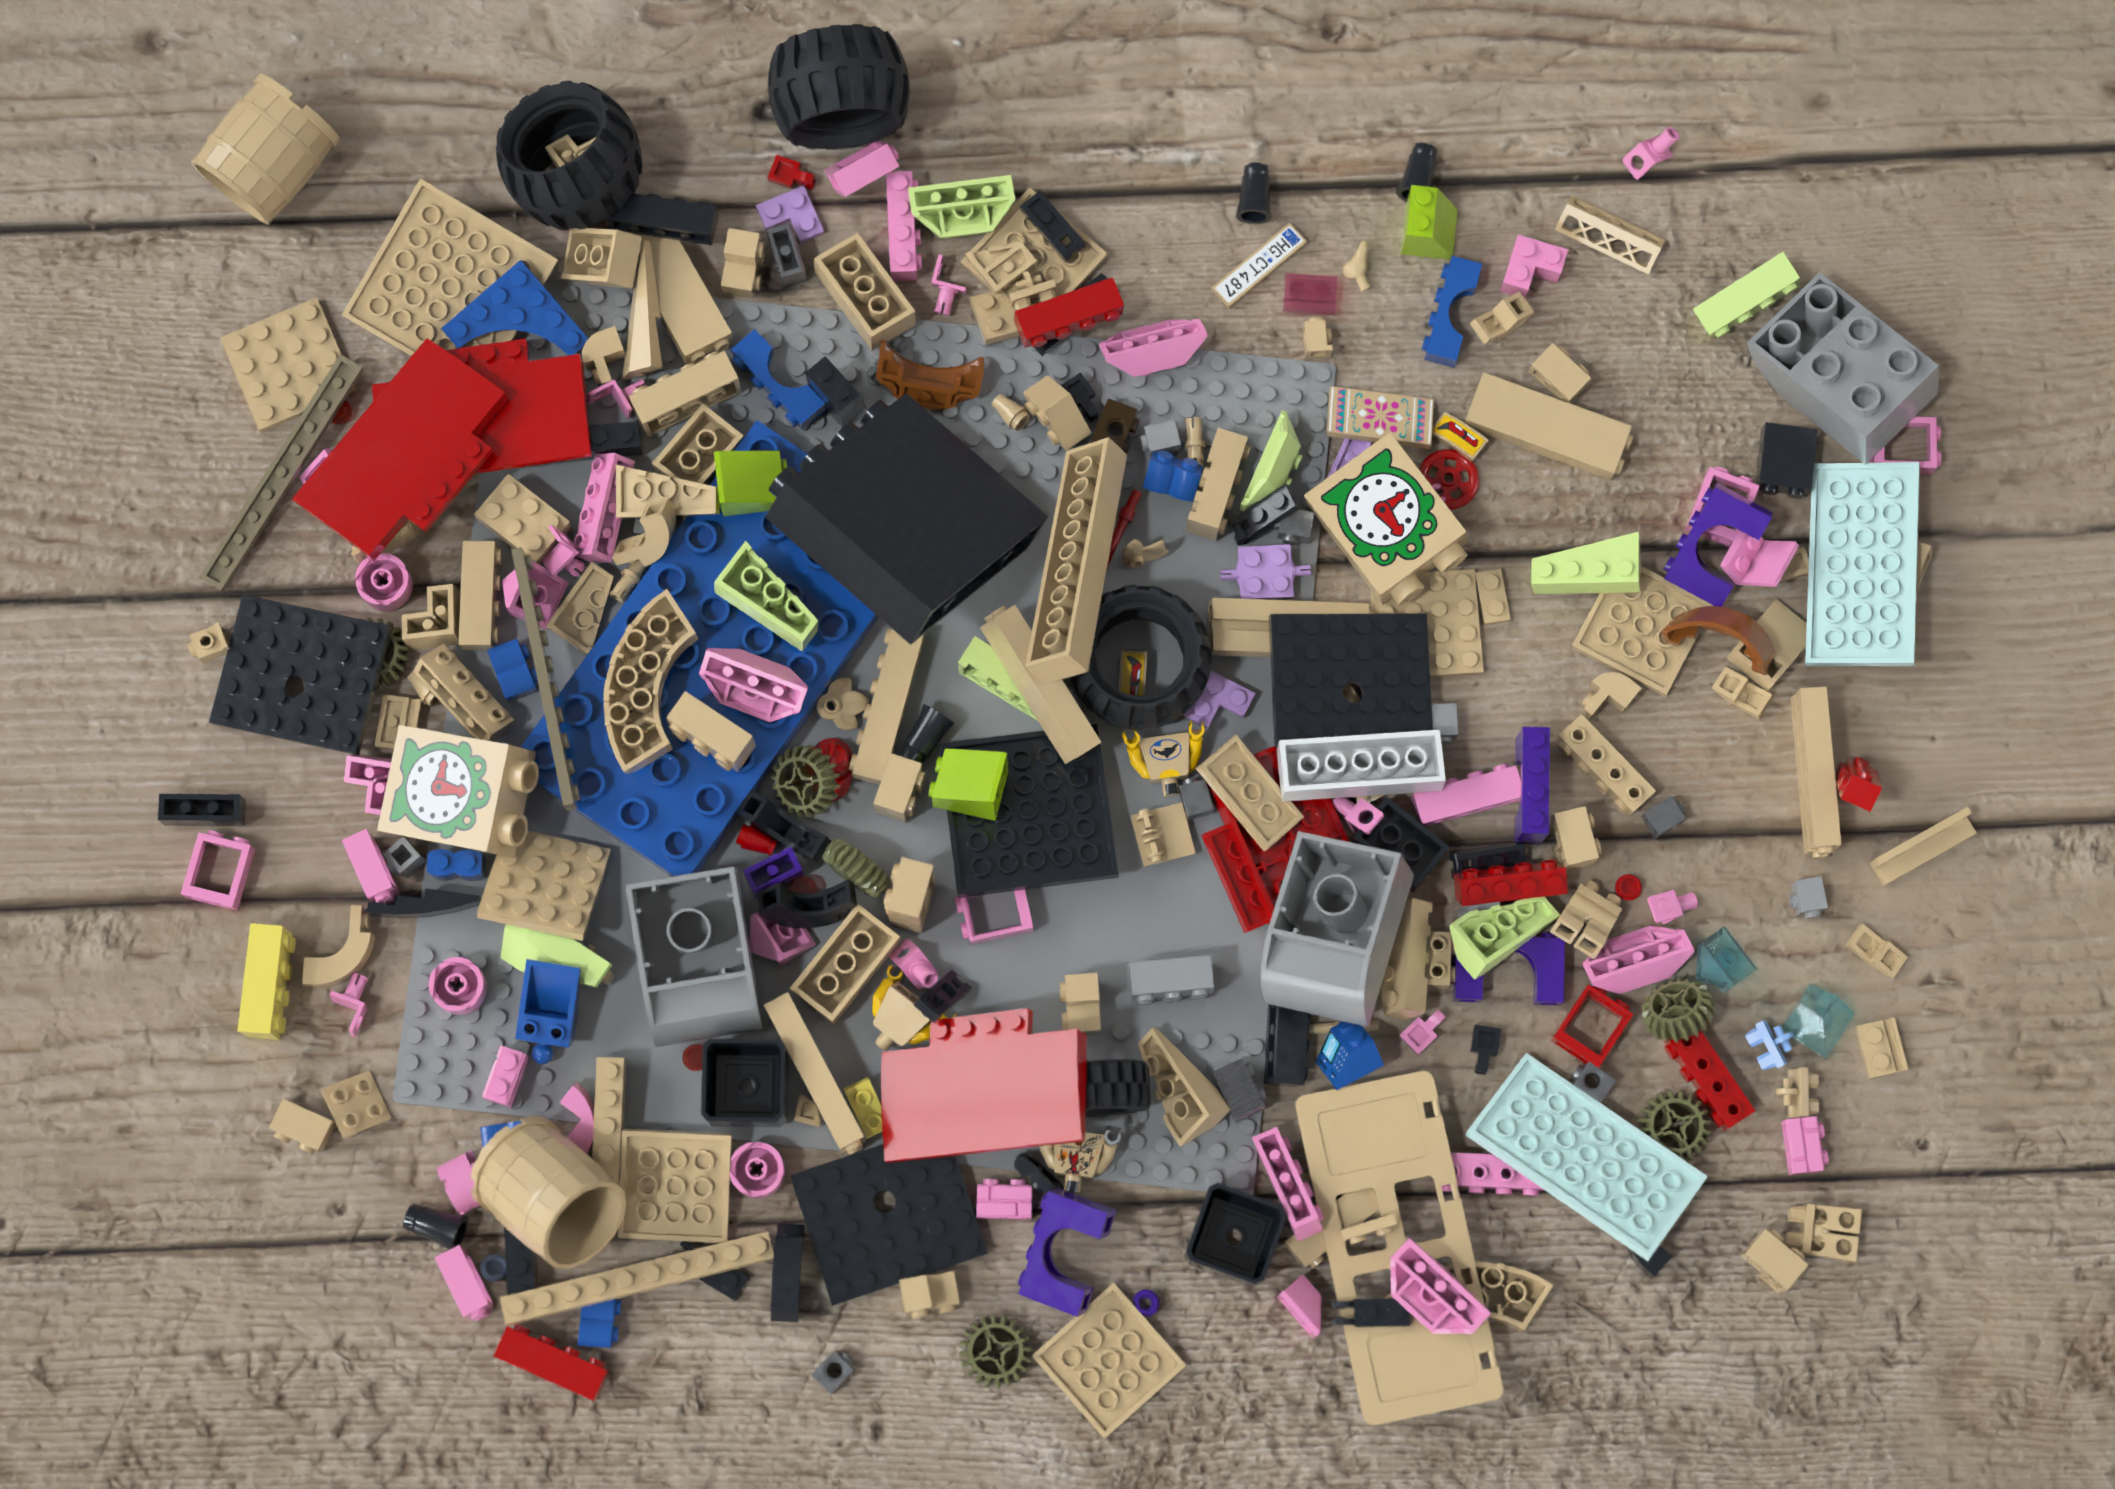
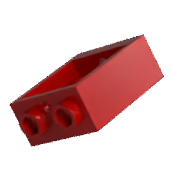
M1588 984L1550 1041L1584 1064L1591 1062L1599 1068L1634 1014L1629 1011L1630 1007L1618 999L1613 1001L1606 996L1607 992L1604 989L1592 987ZM1587 997L1620 1019L1598 1054L1565 1033V1030Z

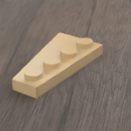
M616 465V518H641L646 504L665 498L670 499L676 516L720 514L718 487Z

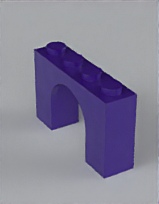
M1716 483L1714 489L1708 487L1701 500L1705 503L1701 512L1695 510L1688 523L1692 526L1689 534H1682L1676 545L1680 549L1675 558L1669 557L1663 570L1667 571L1665 580L1714 606L1722 607L1734 586V582L1723 574L1711 569L1702 561L1698 553L1699 537L1713 526L1729 525L1760 540L1773 516V512Z
M1522 727L1515 738V765L1521 766V796L1519 810L1514 817V842L1522 841L1524 844H1541L1549 834L1550 727Z
M1543 933L1541 937H1532L1514 952L1526 958L1532 967L1534 974L1533 1005L1561 1006L1564 1003V941L1552 933ZM1455 953L1453 1002L1480 1003L1483 1000V975L1474 980L1457 960Z
M1056 1188L1045 1193L1042 1198L1041 1208L1043 1210L1041 1217L1034 1225L1033 1234H1035V1238L1026 1253V1260L1028 1262L1026 1269L1022 1271L1019 1277L1018 1285H1020V1290L1018 1294L1078 1317L1087 1313L1094 1287L1069 1278L1058 1270L1052 1258L1053 1240L1057 1233L1064 1228L1073 1229L1098 1239L1105 1238L1110 1235L1117 1210Z

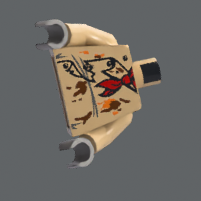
M1109 1125L1105 1135L1085 1132V1142L1040 1146V1151L1047 1166L1055 1170V1175L1066 1176L1065 1191L1079 1194L1082 1178L1093 1179L1094 1175L1102 1174L1114 1158L1117 1143L1122 1136L1121 1128L1118 1135H1112L1109 1132L1111 1127Z

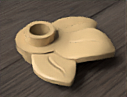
M1134 539L1123 548L1124 556L1122 557L1123 565L1132 569L1140 568L1147 561H1154L1164 557L1168 553V549H1165L1163 539L1149 546H1143L1139 540Z
M846 677L837 679L829 685L827 694L823 695L817 702V712L823 719L832 720L838 728L853 730L858 727L855 715L865 710L869 700L863 694L851 691L852 681ZM827 702L834 704L835 709L833 711L827 708Z

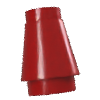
M743 824L735 843L740 845L741 849L771 856L777 841L752 824L750 826Z

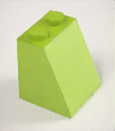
M1411 185L1405 208L1401 254L1451 260L1454 250L1458 209L1438 188Z
M714 451L719 503L723 516L769 511L776 499L769 492V487L774 479L787 468L786 458L781 459L780 451Z
M945 748L943 757H938L935 772L938 773L936 782L932 781L929 788L928 796L932 797L933 807L996 821L1008 776L1007 753Z

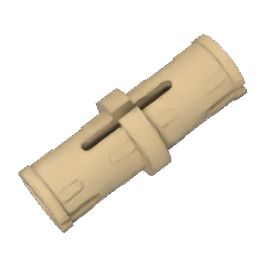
M1194 417V428L1192 418L1185 419L1187 434L1185 449L1188 450V458L1194 459L1204 466L1203 449L1205 448V441L1202 440V418Z
M638 559L631 563L627 569L624 568L621 572L622 577L610 592V595L612 597L615 596V600L624 603L634 586L638 585L641 581L640 577L648 566L644 567Z

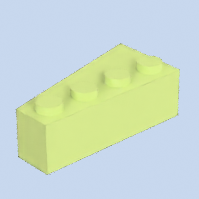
M1639 532L1533 558L1531 568L1533 593L1640 592L1641 542Z
M745 541L715 580V593L803 652L818 632V619L796 595L794 596L789 591L786 584L768 568L767 563L761 557L759 558L752 550V547Z
M974 636L958 661L959 674L1038 721L993 648Z

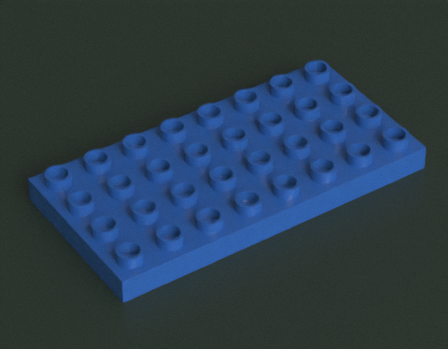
M756 420L735 449V451H780L781 459L786 458L787 467H792L797 473L801 471L800 464L807 455L806 452L758 420ZM717 477L714 478L710 486L718 487ZM720 506V514L687 516L670 539L664 554L652 564L561 690L559 697L555 699L557 708L561 707L565 723H560L562 733H567L570 748L566 749L567 759L572 758L575 768V774L571 775L573 785L577 784L580 793V800L576 801L578 809L574 811L671 877L698 873L739 816L736 812L750 790L757 791L778 761L777 758L786 750L817 706L818 700L825 695L829 685L837 678L879 618L765 518L768 511L724 517ZM745 541L752 547V550L758 557H761L767 563L768 568L786 584L789 591L794 596L796 595L818 619V632L803 652L715 593V580ZM668 589L694 629L698 640L690 645L675 661L667 675L662 690L661 720L672 750L647 766L626 774L614 755L605 725V680L612 654L624 635L627 626L633 622L641 612V609L653 598ZM708 648L742 649L791 668L808 686L801 711L772 722H767L719 703L709 689L705 679L699 674L706 650ZM685 691L753 736L756 747L738 772L732 768L730 771H726L716 763L717 760L711 754L707 757L694 749V745L690 740L686 739L683 742L671 733L672 730L669 728L670 724L667 716ZM544 714L520 748L536 752L534 762L537 764L539 771L536 785L562 802Z

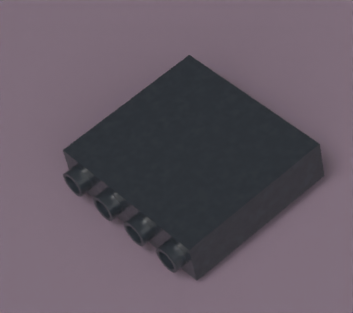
M906 393L889 406L882 400L875 402L860 421L862 426L860 428L851 421L845 424L830 443L832 448L830 450L822 444L815 446L800 464L801 471L799 473L790 466L785 468L769 487V492L776 499L765 518L911 645L1029 548L1048 516Z

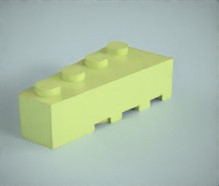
M1784 252L1693 308V311L1711 339L1715 336L1721 338L1731 331L1730 328L1732 326L1747 322L1753 317V314L1769 308L1777 300L1800 288V277Z

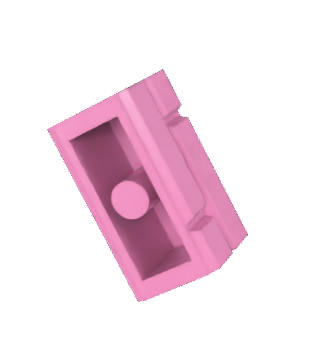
M500 1045L497 1054L498 1060L494 1062L482 1098L512 1108L530 1057L525 1053Z
M1818 1117L1794 1118L1782 1121L1789 1176L1825 1171V1165H1828V1154L1826 1149H1822L1821 1139L1824 1138L1825 1133L1823 1123L1818 1122Z
M983 1179V1184H977V1219L1031 1220L1032 1185H1026V1180H1010V1185H999V1180Z

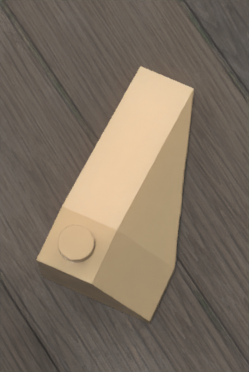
M1156 1027L1152 1028L1138 1043L1142 1058L1149 1066L1150 1075L1153 1076L1158 1090L1155 1091L1156 1098L1162 1101L1166 1115H1163L1165 1124L1179 1146H1184L1216 1126L1231 1110L1217 1088Z

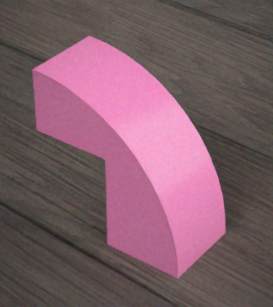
M576 1081L560 1103L580 1118V1121L567 1137L588 1154L593 1146L595 1106L588 1092Z

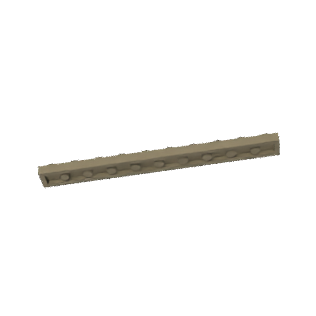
M339 355L199 576L201 579L219 590L225 591L363 373V367L343 355Z
M519 547L511 549L562 802L564 808L567 811L578 809L576 801L580 800V793L577 784L573 785L571 775L575 774L572 758L567 759L566 749L570 748L567 733H562L560 723H565L562 708H557L555 698L559 697V690L556 681L552 682L550 672L554 671L551 656H546L545 647L549 646L546 630L541 631L540 621L544 620L541 605H536L534 597L539 595L536 580H531L529 572L533 570V563L530 554L526 555L523 548Z

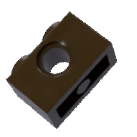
M1108 398L1090 443L1109 437L1127 454L1131 445L1130 442H1127L1130 432L1135 434L1140 419L1136 418L1137 409ZM1113 427H1118L1123 433L1118 437H1114L1108 431Z

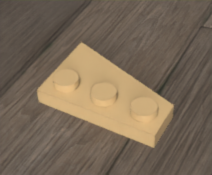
M591 562L550 619L546 628L587 655L594 645L614 576L594 562Z

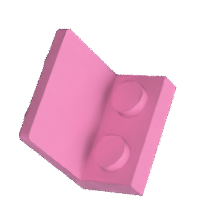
M1739 530L1720 567L1736 585L1776 587L1799 545L1795 541L1764 540L1762 537L1760 540H1757Z

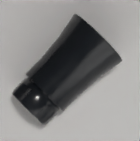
M1419 142L1413 147L1402 180L1396 190V195L1403 201L1407 202L1411 185L1432 187L1438 151L1435 146Z
M1251 162L1244 166L1240 199L1235 215L1241 222L1263 224L1272 219L1269 166L1266 164Z
M923 704L911 732L904 741L906 744L899 754L904 758L923 764L926 757H930L935 747L955 723L933 708Z
M417 1204L409 1206L403 1221L404 1229L431 1240L448 1250L461 1245L468 1226L467 1216L450 1214Z

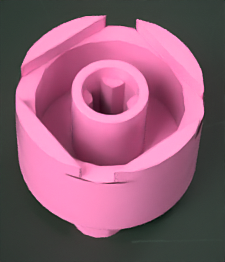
M382 553L374 562L367 557L356 570L357 590L364 601L375 610L394 612L402 607L411 596L413 589L412 577L403 562L392 554ZM381 580L389 581L387 585H380Z
M451 957L444 960L432 971L429 978V991L433 1000L443 1010L454 1015H465L480 1008L487 994V981L483 972L473 962L462 957ZM460 980L464 987L460 988L459 992H457L452 987L457 985Z
M763 1142L746 1143L739 1147L731 1158V1181L745 1196L754 1199L766 1198L776 1193L782 1186L786 1175L785 1164L781 1155L771 1145ZM756 1164L758 1167L764 1165L761 1176L757 1174L751 1176L753 1165Z
M472 1150L436 1167L440 1180H446L444 1181L445 1191L460 1215L481 1206L472 1198L471 1194L475 1181L470 1177L472 1167L477 1160Z

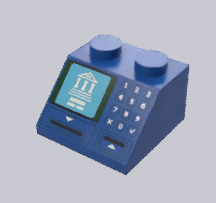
M1344 1021L1330 1028L1316 1059L1317 1066L1336 1091L1384 1066L1374 1040L1363 1026Z

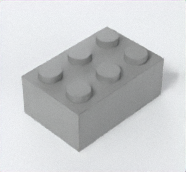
M1211 955L1129 963L1128 974L1131 1002L1137 1001V1004L1140 1006L1154 1004L1156 999H1164V1003L1181 1001L1180 998L1191 996V1000L1207 999V995L1212 994L1214 989Z

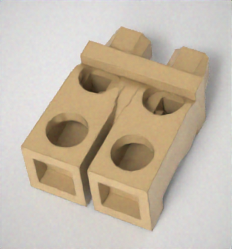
M1587 880L1584 884L1579 885L1550 930V933L1571 945L1585 924L1573 947L1595 959L1622 911V908H1620L1621 898L1614 894H1608L1606 898L1597 894L1599 890L1598 884ZM1560 924H1563L1566 927L1573 930V933H1565L1564 931H1562L1560 928ZM1583 938L1596 944V947L1591 948L1585 945Z
M1808 1203L1804 1206L1789 1207L1788 1222L1800 1223L1801 1231L1800 1234L1787 1232L1785 1245L1789 1249L1792 1247L1796 1248L1803 1255L1838 1260L1851 1264L1855 1263L1857 1260L1859 1237L1853 1236L1859 1234L1862 1209ZM1831 1232L1843 1233L1845 1235L1832 1234Z

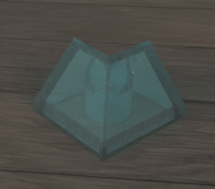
M1725 926L1698 944L1696 981L1699 980L1700 982L1717 985L1723 993L1730 990L1757 969Z
M1809 984L1784 1022L1782 1029L1785 1033L1792 1031L1794 1039L1827 1059L1855 1013L1837 995Z

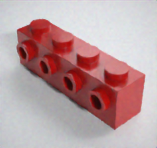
M1112 277L1019 309L1014 313V323L1024 347L1032 346L1033 348H1038L1046 344L1050 339H1064L1070 336L1073 331L1079 329L1086 331L1095 327L1096 323L1117 320L1123 314L1124 303Z
M1856 756L1855 759L1848 757L1845 763L1840 762L1835 772L1840 799L1871 812L1882 790L1878 771L1869 766V761Z
M1554 859L1543 860L1538 864L1523 862L1515 864L1514 867L1491 866L1487 870L1465 869L1461 873H1453L1455 900L1462 906L1568 894L1566 867Z
M1701 1030L1698 1031V1037L1692 1035L1688 1038V1041L1683 1038L1678 1043L1673 1039L1666 1043L1664 1040L1666 1044L1664 1046L1665 1052L1670 1059L1677 1060L1681 1066L1679 1069L1680 1074L1687 1083L1691 1081L1697 1090L1694 1092L1696 1098L1702 1102L1703 1106L1705 1104L1712 1112L1710 1118L1717 1128L1722 1127L1726 1131L1755 1112V1109Z
M515 1324L514 1329L509 1326L506 1327L493 1357L592 1401H597L610 1372L604 1369L606 1363L590 1357L589 1362L579 1358L581 1352L565 1346L564 1350L554 1347L556 1341L540 1335L539 1340L529 1336L531 1330Z

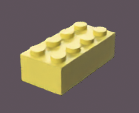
M250 923L237 1030L248 1038L280 1040L281 1033H285L286 1018L283 1017V1010L289 1003V991H286L287 980H291L293 967L292 964H289L290 953L295 951L296 939L292 937V933L284 926Z

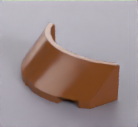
M885 340L880 341L876 379L880 384H884L895 398L899 399L907 393L924 408L947 409L956 407L957 403L968 398L974 399L979 395L984 374V357H979L971 362L955 367H928L902 357Z
M1706 606L1691 609L1674 617L1662 631L1666 643L1679 646L1681 640L1686 637L1696 639L1700 627L1738 639L1747 646L1744 654L1752 660V671L1765 676L1775 654L1771 639L1754 619L1742 612L1727 607Z

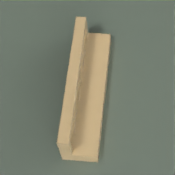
M1571 195L1555 228L1556 231L1646 274H1649L1666 240ZM1567 215L1578 219L1580 228L1572 230L1563 226ZM1592 228L1601 230L1604 239L1598 241L1591 239L1587 230ZM1616 239L1625 241L1628 250L1622 252L1614 250L1611 241ZM1644 250L1652 254L1646 265L1637 261L1634 252Z
M1968 807L1964 808L1870 862L1883 886L1977 834L1967 818L1972 814Z

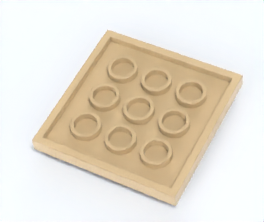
M1029 187L1007 211L994 231L987 233L971 251L989 250V247H1004L1009 243L1021 241L1037 260V265L1028 271L1030 277L1040 274L1042 280L1040 283L1054 279L1056 284L1055 297L1077 290L1105 260L1107 252L1063 216L1086 244L1082 251L1079 252L1077 250L1072 254V259L1065 263L1020 210V206L1036 194ZM1066 237L1061 243L1066 247L1071 241ZM964 257L961 261V266L992 291L966 257ZM1023 275L997 295L1009 303V294L1019 291L1015 286V282L1024 280ZM1040 299L1031 300V305L1040 303Z
M317 297L220 337L260 433L300 417L341 354ZM355 385L348 396L358 392Z
M1640 565V592L1599 593L1571 648L1665 697L1696 639L1686 637L1681 640L1679 646L1666 643L1662 634L1663 629L1674 617L1683 612L1713 605Z
M1475 569L1452 570L1445 574H1441L1440 571L1427 572L1419 578L1424 585V589L1413 599L1401 606L1393 598L1382 605L1370 589L1371 611L1373 614H1427L1430 678L1479 675L1484 673Z
M527 831L525 840L516 848L514 858L496 855L477 911V918L583 941L611 856V849Z
M623 1128L620 1188L624 1190L627 1204L623 1221L618 1228V1238L712 1243L727 1242L732 1134Z
M1115 1283L1110 1285L1089 1304L1087 1313L1073 1318L1032 1355L1035 1361L1104 1439L1186 1366Z

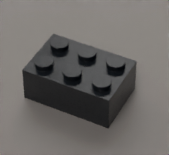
M1386 797L1377 808L1384 814L1382 820L1370 834H1365L1359 830L1351 843L1401 853L1414 874L1410 891L1414 893L1450 847L1391 799ZM1373 814L1369 817L1365 824H1368L1372 821L1374 816Z

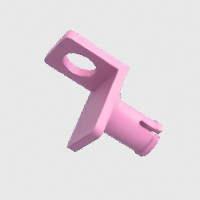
M1667 127L1660 136L1640 142L1622 161L1634 178L1640 179L1655 164L1670 159L1673 156L1668 148L1679 139V134L1673 127ZM1635 155L1642 157L1644 161L1642 169L1634 167L1633 157Z
M939 254L931 282L934 287H938L940 290L934 312L941 314L945 304L943 314L950 316L955 294H967L968 290L966 287L938 281L944 260L943 255Z
M614 379L590 391L587 396V402L590 405L612 394L623 414L628 419L632 413L629 396L633 394L635 389L643 386L645 382L643 379H640L622 389L619 388Z
M551 524L548 528L559 543L542 559L543 564L552 576H556L563 568L570 572L571 575L579 576L580 573L574 568L583 572L585 567L584 563L575 557L579 551L568 536Z
M1346 797L1333 800L1335 810L1346 816L1345 820L1355 834L1359 830L1365 834H1370L1384 817L1383 812L1363 798L1356 804ZM1373 814L1374 816L1372 821L1368 824H1365V822Z
M1671 890L1647 898L1655 922H1662L1663 924L1677 919L1683 915V911L1695 909L1698 905L1697 898L1692 892L1676 896L1675 891Z
M909 939L904 940L890 954V960L903 971L916 989L920 990L924 986L931 988L937 983L938 971L922 951ZM909 948V951L905 956L898 958V955L901 953V951Z
M358 973L352 974L344 994L334 991L330 993L332 1002L357 1011L349 1028L350 1035L354 1038L367 1013L365 1003L359 999L369 979L363 975L359 978Z

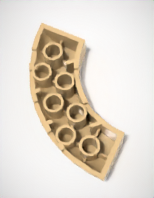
M668 589L653 598L641 609V612L633 622L627 626L624 635L612 654L605 680V725L614 755L626 774L647 766L672 750L661 720L662 690L667 675L675 661L690 645L698 640L694 629Z
M1475 1262L1484 1304L1491 1312L1488 1320L1503 1323L1519 1332L1524 1331L1553 1287V1284L1523 1269L1500 1263ZM1445 1265L1444 1267L1455 1277L1453 1265ZM1469 1268L1460 1269L1463 1285L1472 1284ZM1390 1293L1384 1299H1390L1393 1297Z

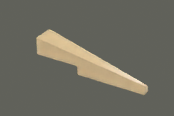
M647 240L641 241V251L637 261L622 380L644 376L646 372L663 368L656 319L661 318L651 245L650 241Z

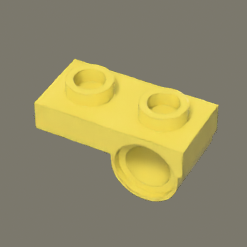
M864 1078L843 1088L866 1138L882 1132L881 1104L869 1078Z

